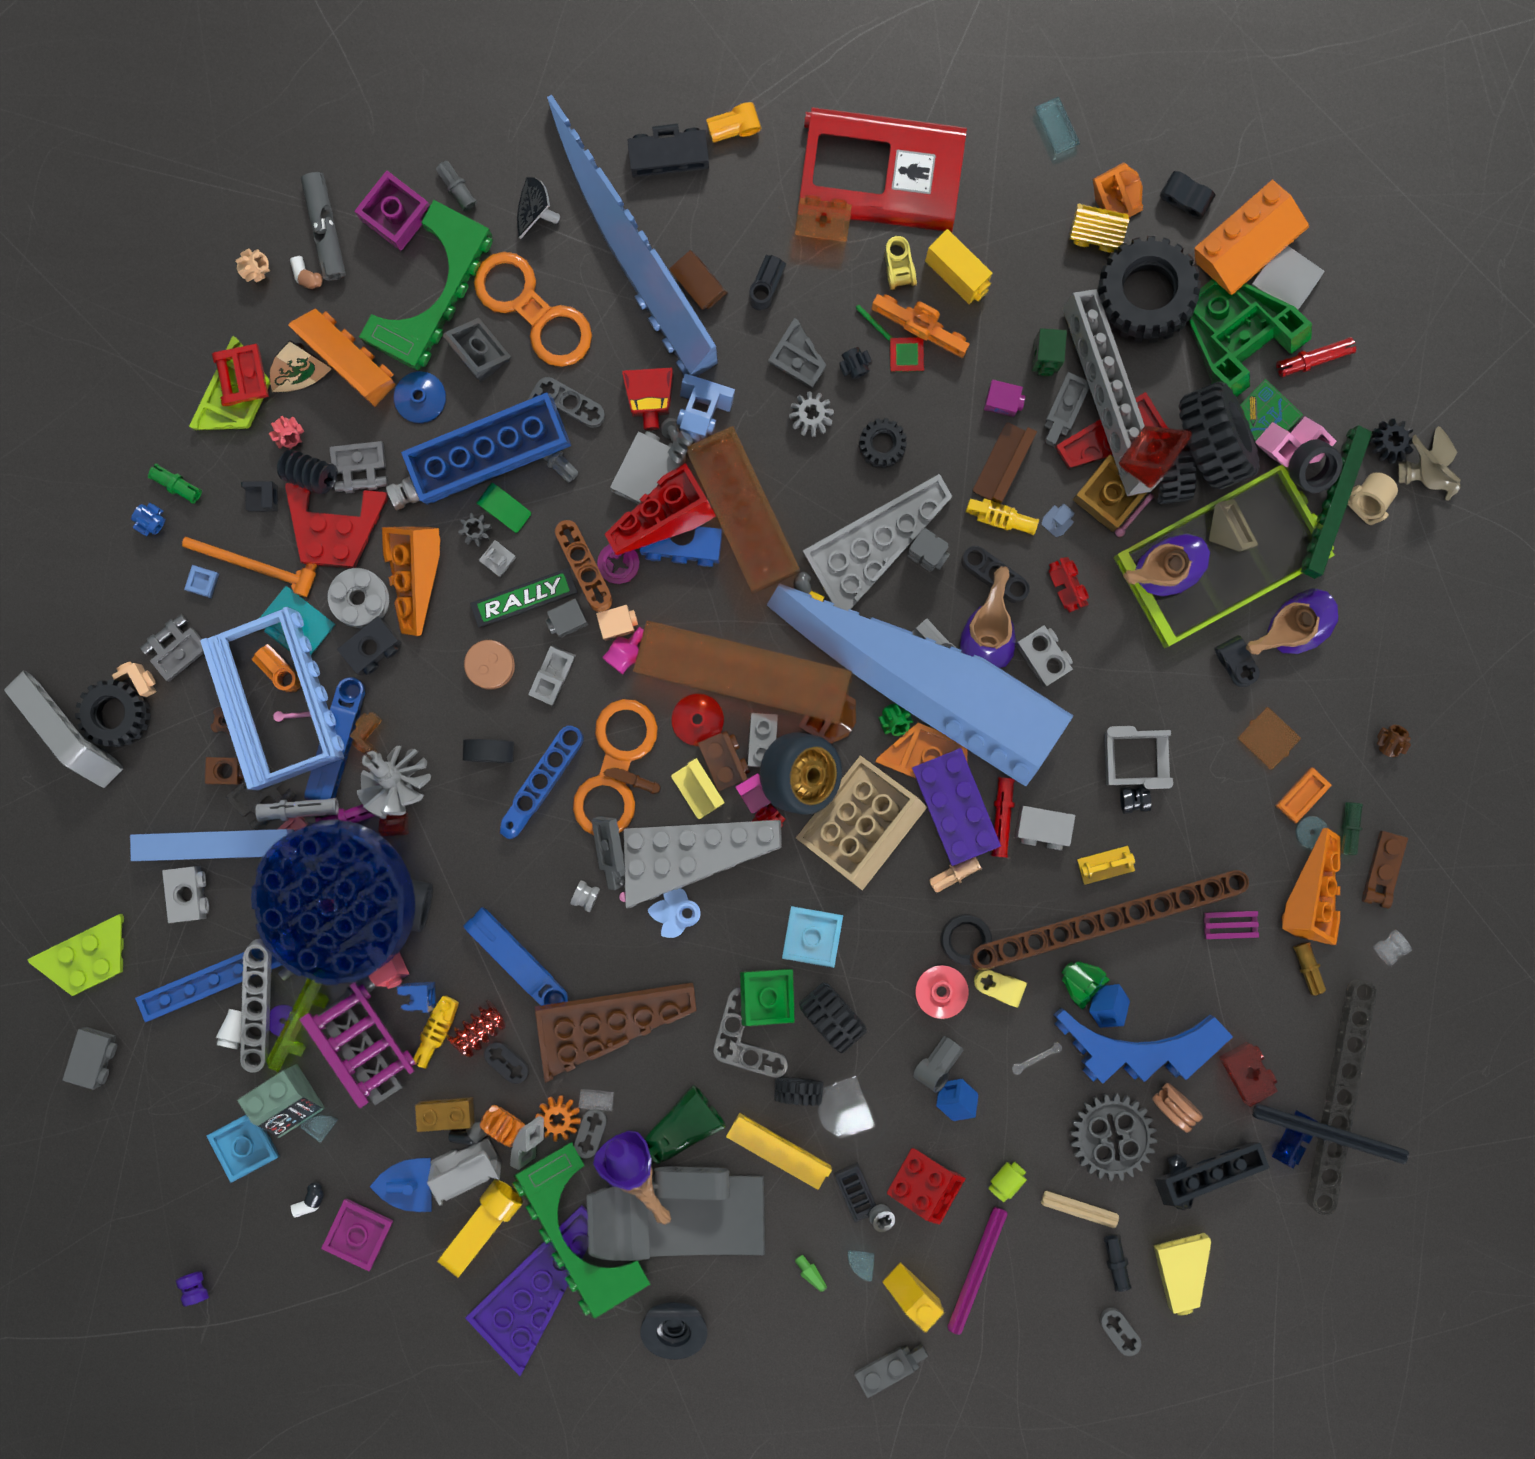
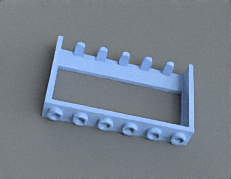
M284 607L280 611L210 638L200 640L247 789L261 790L344 758L342 752L344 744L341 737L336 734L334 714L331 710H328L326 703L328 695L325 688L320 685L318 679L320 671L310 655L312 646L309 639L304 636L302 616L299 612L289 607ZM281 622L323 754L270 773L228 642Z

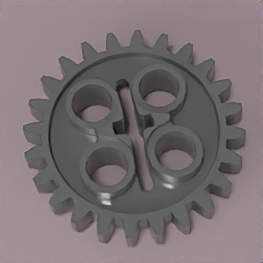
M1104 1093L1102 1102L1093 1097L1094 1105L1092 1107L1086 1102L1084 1103L1087 1110L1085 1113L1077 1110V1114L1081 1117L1080 1121L1072 1120L1077 1130L1070 1131V1134L1077 1137V1139L1070 1142V1145L1079 1147L1073 1153L1074 1156H1083L1079 1164L1081 1166L1089 1164L1087 1171L1090 1174L1097 1169V1177L1100 1179L1105 1173H1107L1110 1181L1113 1180L1114 1174H1117L1118 1178L1122 1181L1125 1172L1134 1177L1133 1169L1135 1167L1142 1172L1143 1168L1140 1163L1142 1161L1150 1163L1146 1154L1155 1153L1149 1147L1150 1144L1157 1143L1155 1138L1150 1137V1134L1155 1133L1157 1129L1155 1127H1148L1153 1118H1144L1148 1110L1145 1107L1137 1110L1139 1102L1135 1100L1129 1104L1130 1097L1127 1095L1123 1097L1122 1101H1120L1119 1094L1114 1093L1112 1100ZM1109 1113L1112 1115L1113 1130L1119 1135L1115 1138L1119 1160H1115L1114 1144L1108 1139V1137L1112 1136L1107 1118ZM1122 1115H1129V1125L1120 1128L1118 1126V1119ZM1098 1119L1103 1120L1104 1128L1100 1132H1093L1092 1123ZM1128 1141H1133L1135 1144L1134 1151L1130 1154H1124V1144ZM1107 1146L1109 1148L1108 1156L1103 1159L1097 1158L1096 1152L1098 1148Z

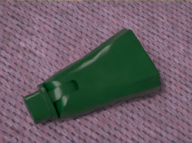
M692 1085L669 1113L645 1137L644 1140L647 1142L651 1156V1165L664 1162L726 1128L723 1118L713 1106L708 1107L709 1101L698 1087Z

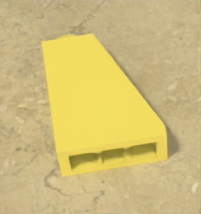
M1205 1233L1153 1245L1168 1307L1173 1313L1178 1315L1190 1314L1193 1312V1309L1200 1307L1211 1247L1210 1237Z

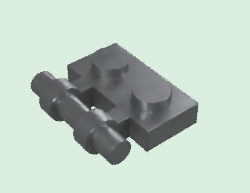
M382 441L330 447L331 463L336 465L338 474H343L344 480L335 482V492L355 493V490L367 488L373 491L378 490V487L388 486L387 476H376V470L386 469L384 444ZM366 471L367 478L353 479L352 472Z
M182 614L174 620L170 619L166 622V627L156 635H150L147 638V642L140 647L146 655L153 650L157 652V655L150 662L168 682L204 654L200 642L202 638L194 628L190 627L184 633L182 632L181 627L188 622ZM173 635L176 640L165 648L162 643Z

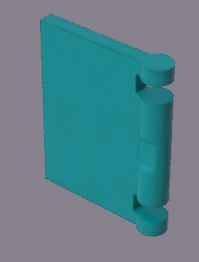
M285 586L261 617L280 611L284 607H289L299 612L304 622L302 627L304 636L309 639L312 646V651H310V655H312L336 624L299 595L293 593L294 591L289 587ZM281 622L266 627L264 632L290 652Z

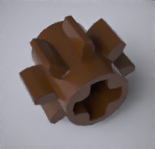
M1391 725L1388 730L1382 727L1377 736L1379 739L1377 745H1379V750L1388 757H1396L1400 753L1405 755L1411 746L1409 743L1411 737H1408V731L1402 726Z

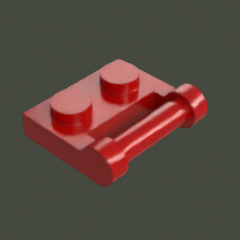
M257 344L212 353L213 363L217 364L223 395L220 397L222 406H233L237 403L269 397L260 349ZM232 359L239 389L238 393H233L227 366V361Z

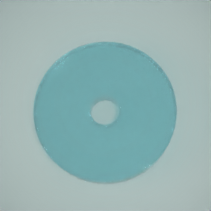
M1309 816L1303 818L1296 827L1298 841L1306 847L1314 848L1322 829L1328 828L1327 824L1319 817ZM1311 829H1314V835L1310 834Z

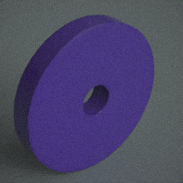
M279 1005L270 1011L269 1030L274 1035L286 1037L297 1030L299 1015L293 1007ZM281 1018H285V1019H286V1023H285V1024H282V1023L280 1022V1019H281Z

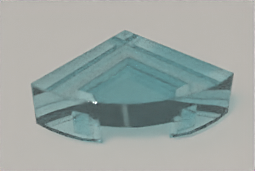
M328 1115L314 1116L303 1122L300 1128L321 1143L338 1119Z
M848 1250V1260L852 1270L860 1278L872 1281L874 1253Z

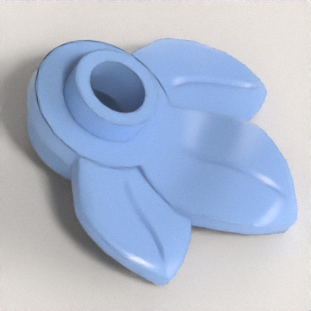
M682 888L664 893L665 900L654 903L648 909V913L654 920L663 923L661 936L667 938L681 935L686 927L693 926L698 922L701 914L699 906L695 902L688 900L687 894ZM685 908L692 910L691 918L683 916L682 912Z

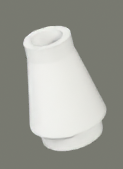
M229 1009L216 1036L218 1038L216 1045L238 1050L239 1043L241 1044V1011Z

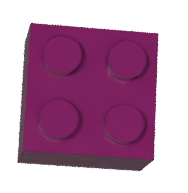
M386 170L354 212L363 223L398 250L402 251L421 227V222L430 204Z

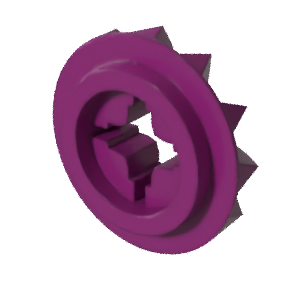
M610 544L604 547L597 561L602 577L610 583L619 585L630 582L637 574L640 564L635 550L624 553L623 563L628 569L618 568L613 573L614 564L609 558L618 560L623 554L616 556Z

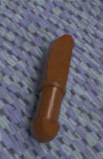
M610 768L603 772L607 777L632 785L634 788L638 787L649 791L652 794H657L661 790L657 782L641 778L639 775H634L623 769Z

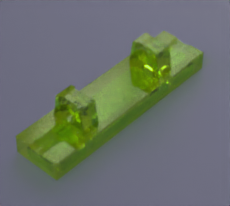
M312 967L266 1061L268 1067L274 1071H280L288 1053L302 1056L305 1046L303 1043L295 1040L302 1026L299 1019L308 1014L312 1004L325 1009L329 1001L326 995L319 993L326 975L323 970L317 967Z

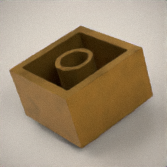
M1109 455L1073 498V501L1110 531L1114 532L1146 493L1127 496L1115 459L1112 455Z

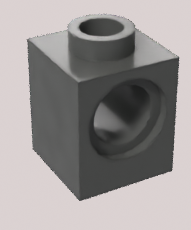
M576 598L548 611L549 619L545 620L552 634L557 633L560 638L589 625Z

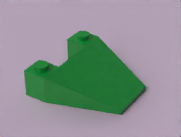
M1212 279L1201 288L1194 313L1190 321H1188L1212 384L1215 382L1226 383L1236 397L1250 387V371L1242 362L1266 343L1275 338L1290 354H1293L1312 339V323L1296 307L1246 283L1234 294L1230 295Z

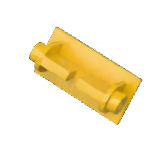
M1128 846L1077 859L1084 885L1135 871L1133 865L1135 864L1133 854H1130Z

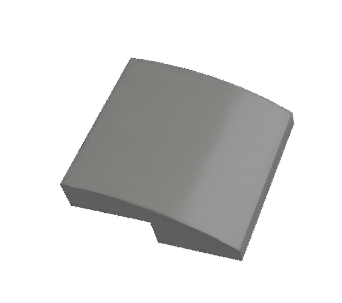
M1287 246L1263 267L1251 286L1299 309L1325 271Z

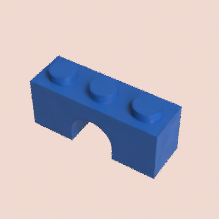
M699 526L695 529L693 540L687 545H677L670 538L641 547L640 553L641 555H646L645 559L652 561H661V557L672 558L671 562L687 564V560L698 561L697 565L713 567V563H719L723 532L722 529Z

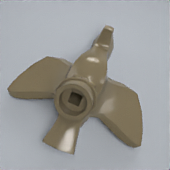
M1441 427L1435 429L1431 451L1425 448L1416 434L1413 435V444L1419 452V463H1411L1408 460L1406 462H1398V483H1405L1407 485L1411 481L1420 480L1428 489L1447 490L1445 500H1450L1461 488V479L1448 468L1457 454L1453 443Z

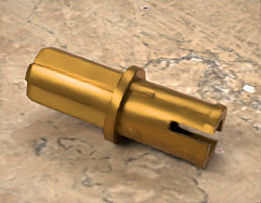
M1305 942L1293 947L1301 966L1299 971L1304 974L1310 994L1312 996L1320 995L1326 991L1319 971L1321 966L1316 963L1310 942Z

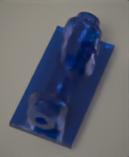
M1296 1110L1294 1114L1306 1119L1316 1121L1298 1110ZM1287 1128L1277 1144L1272 1157L1294 1169L1296 1164H1300L1299 1162L1306 1151V1148L1300 1145L1302 1140L1309 1144L1313 1136Z

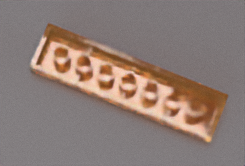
M646 620L633 670L639 675L838 725L841 724L853 673L850 670Z

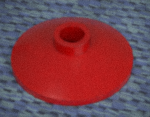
M688 695L681 699L673 710V730L683 742L689 745L699 746L698 742L721 733L723 729V711L717 701L708 695ZM699 714L702 716L703 720L700 724L693 723L692 718L694 715Z

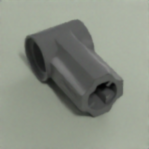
M943 1036L929 1058L923 1059L917 1065L913 1075L914 1079L932 1091L939 1092L947 1083L949 1078L948 1072L964 1049L950 1038Z

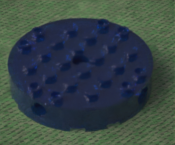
M323 820L311 823L287 834L273 844L257 867L256 872L258 873L251 893L252 909H255L258 922L256 928L263 943L274 958L299 977L303 975L315 980V983L326 985L352 983L361 980L392 960L402 949L409 937L415 917V893L408 869L400 855L388 841L363 825L344 820Z

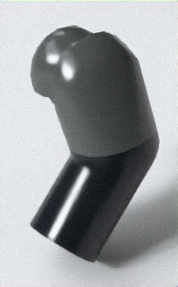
M476 1122L471 1128L465 1130L451 1129L449 1141L452 1143L475 1145L488 1134L481 1129L480 1122Z

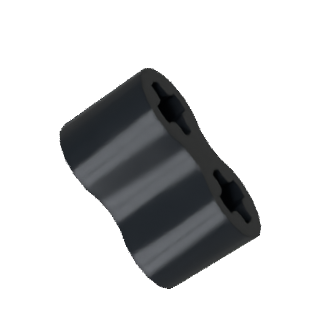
M1179 171L1172 172L1160 193V197L1165 202L1182 209L1186 214L1196 219H1203L1216 196L1210 188L1195 182L1189 176Z

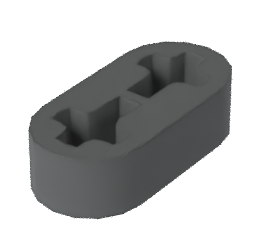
M590 1108L582 1119L574 1144L578 1155L582 1158L592 1157L599 1148L607 1124V1115L600 1108ZM597 1113L599 1114V1119L602 1120V1124L598 1123L594 1131L589 1130L591 1121L588 1120V1116L593 1117ZM587 1135H591L590 1144L594 1146V1149L584 1152L582 1151L583 1146L579 1145V1143L584 1142Z
M1105 1309L1100 1315V1324L1123 1355H1136L1141 1348L1139 1336L1118 1309ZM1109 1315H1112L1114 1318L1119 1316L1116 1319L1120 1326L1117 1331L1111 1324L1106 1326L1109 1322L1107 1319ZM1123 1333H1125L1129 1339L1135 1338L1132 1341V1344L1134 1345L1132 1348L1129 1349V1347L1127 1346L1122 1347L1125 1344L1123 1339L1121 1338V1335Z

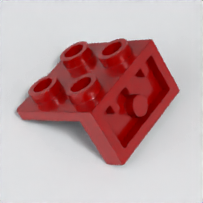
M912 1148L889 1187L887 1194L926 1221L940 1225L966 1178L944 1168L917 1149Z

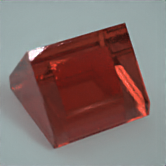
M407 813L403 815H387L386 819L380 818L379 833L382 836L408 835Z

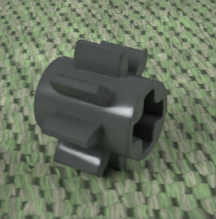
M470 513V519L467 521L460 520L464 525V529L459 530L458 533L460 535H467L465 539L466 544L471 543L473 540L477 546H480V540L484 538L490 539L486 533L492 526L490 524H483L486 518L484 515L477 519L473 513ZM478 526L481 531L479 534L475 532L472 534L470 527Z

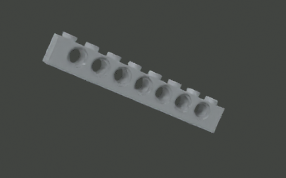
M1095 289L1075 292L1062 309L1126 494L1130 496L1151 492L1163 479L1098 291Z

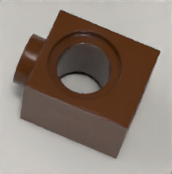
M206 757L205 784L243 785V780L245 779L238 758ZM229 764L233 771L232 775L226 779L222 775V769L225 765Z

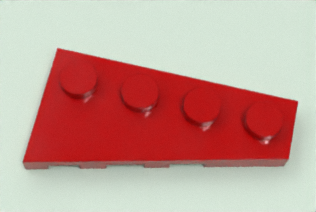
M1145 392L1136 397L1135 399L1149 439L1173 436L1147 393ZM1101 419L1055 447L1068 469L1107 458L1109 455L1113 456Z

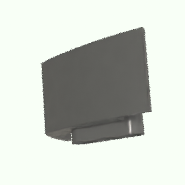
M672 1166L655 1168L654 1178H652L654 1194L671 1216V1221L666 1223V1225L658 1223L652 1211L647 1209L644 1203L635 1195L624 1192L618 1187L611 1185L587 1195L589 1254L603 1260L635 1261L650 1259V1257L765 1255L764 1176H729V1169Z

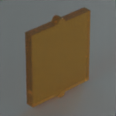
M1266 707L1255 720H1250V725L1238 737L1270 770L1283 757L1289 756V751L1301 739L1269 707Z

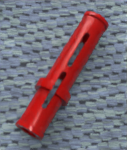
M1348 337L1345 340L1309 352H1298L1297 356L1277 361L1276 368L1287 366V368L1277 372L1280 377H1285L1301 370L1306 372L1313 366L1356 353V346L1345 347L1355 344L1352 337Z
M998 777L997 801H994L993 805L996 806L994 830L1001 847L993 849L991 856L1008 858L1011 811L1015 807V803L1012 802L1015 781L1013 778Z

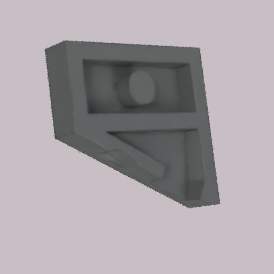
M794 318L768 359V363L813 389L824 372L826 364L800 326L798 319Z

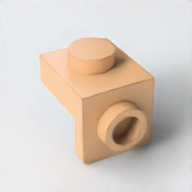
M124 663L117 668L118 672L112 675L114 680L120 682L130 677L140 696L148 697L156 693L153 686L156 682L152 674L148 670L145 671L141 664Z

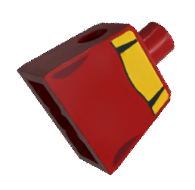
M658 368L622 371L633 417L643 416L644 430L659 429L658 415H668L670 413L674 377L673 369Z

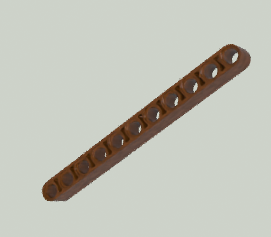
M1234 870L983 944L972 951L970 963L976 970L985 971L1228 899L1245 892L1249 886V878L1243 871ZM1230 877L1237 879L1239 882L1238 890L1230 887ZM1206 884L1214 889V896L1212 898L1208 897L1204 892ZM1180 892L1188 894L1190 899L1188 905L1180 901ZM1156 899L1163 901L1165 905L1163 912H1158L1155 909L1154 902ZM1131 906L1139 910L1140 917L1138 920L1133 919L1129 915ZM1105 914H1110L1114 917V927H1109L1105 924ZM1081 921L1089 924L1090 933L1088 935L1080 932L1079 923ZM1055 929H1061L1065 933V940L1063 942L1055 940L1053 936ZM1030 936H1035L1039 939L1040 947L1038 950H1034L1029 946L1028 939ZM1008 943L1014 947L1015 954L1013 957H1007L1003 953L1004 944ZM979 951L988 953L990 961L987 965H983L978 961L977 954Z

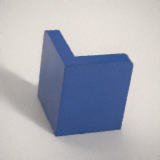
M1120 984L1106 985L1100 988L1093 996L1089 1012L1100 1028L1124 1026L1130 1000Z
M963 1079L947 1081L945 1086L938 1092L936 1106L952 1121L975 1118L978 1093Z

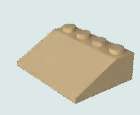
M860 755L841 779L839 790L832 802L812 816L796 839L863 890L927 809V806L918 797Z

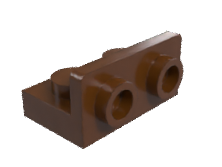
M726 730L698 742L718 791L748 780L746 774L750 773L745 758L739 760L735 750L740 747L734 734L728 735Z

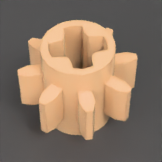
M250 249L241 252V257L236 259L239 275L246 279L247 282L253 279L256 283L265 278L264 274L270 271L267 257L259 252L258 249L253 252Z

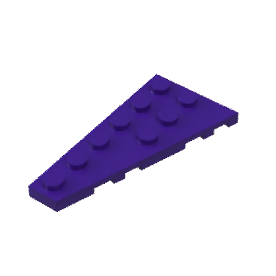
M583 1205L559 1226L564 1242L581 1260L589 1247L588 1212ZM543 1242L465 1317L519 1376H521L568 1286L565 1281V1277L568 1274L563 1266L558 1268L551 1255L555 1252L551 1243L545 1244Z

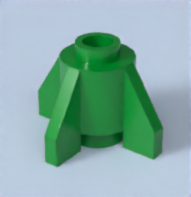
M1080 961L1075 964L1070 962L1062 971L1064 975L1062 981L1065 983L1070 997L1082 1010L1086 1008L1091 998L1099 989L1110 981L1102 969L1097 966L1081 963Z

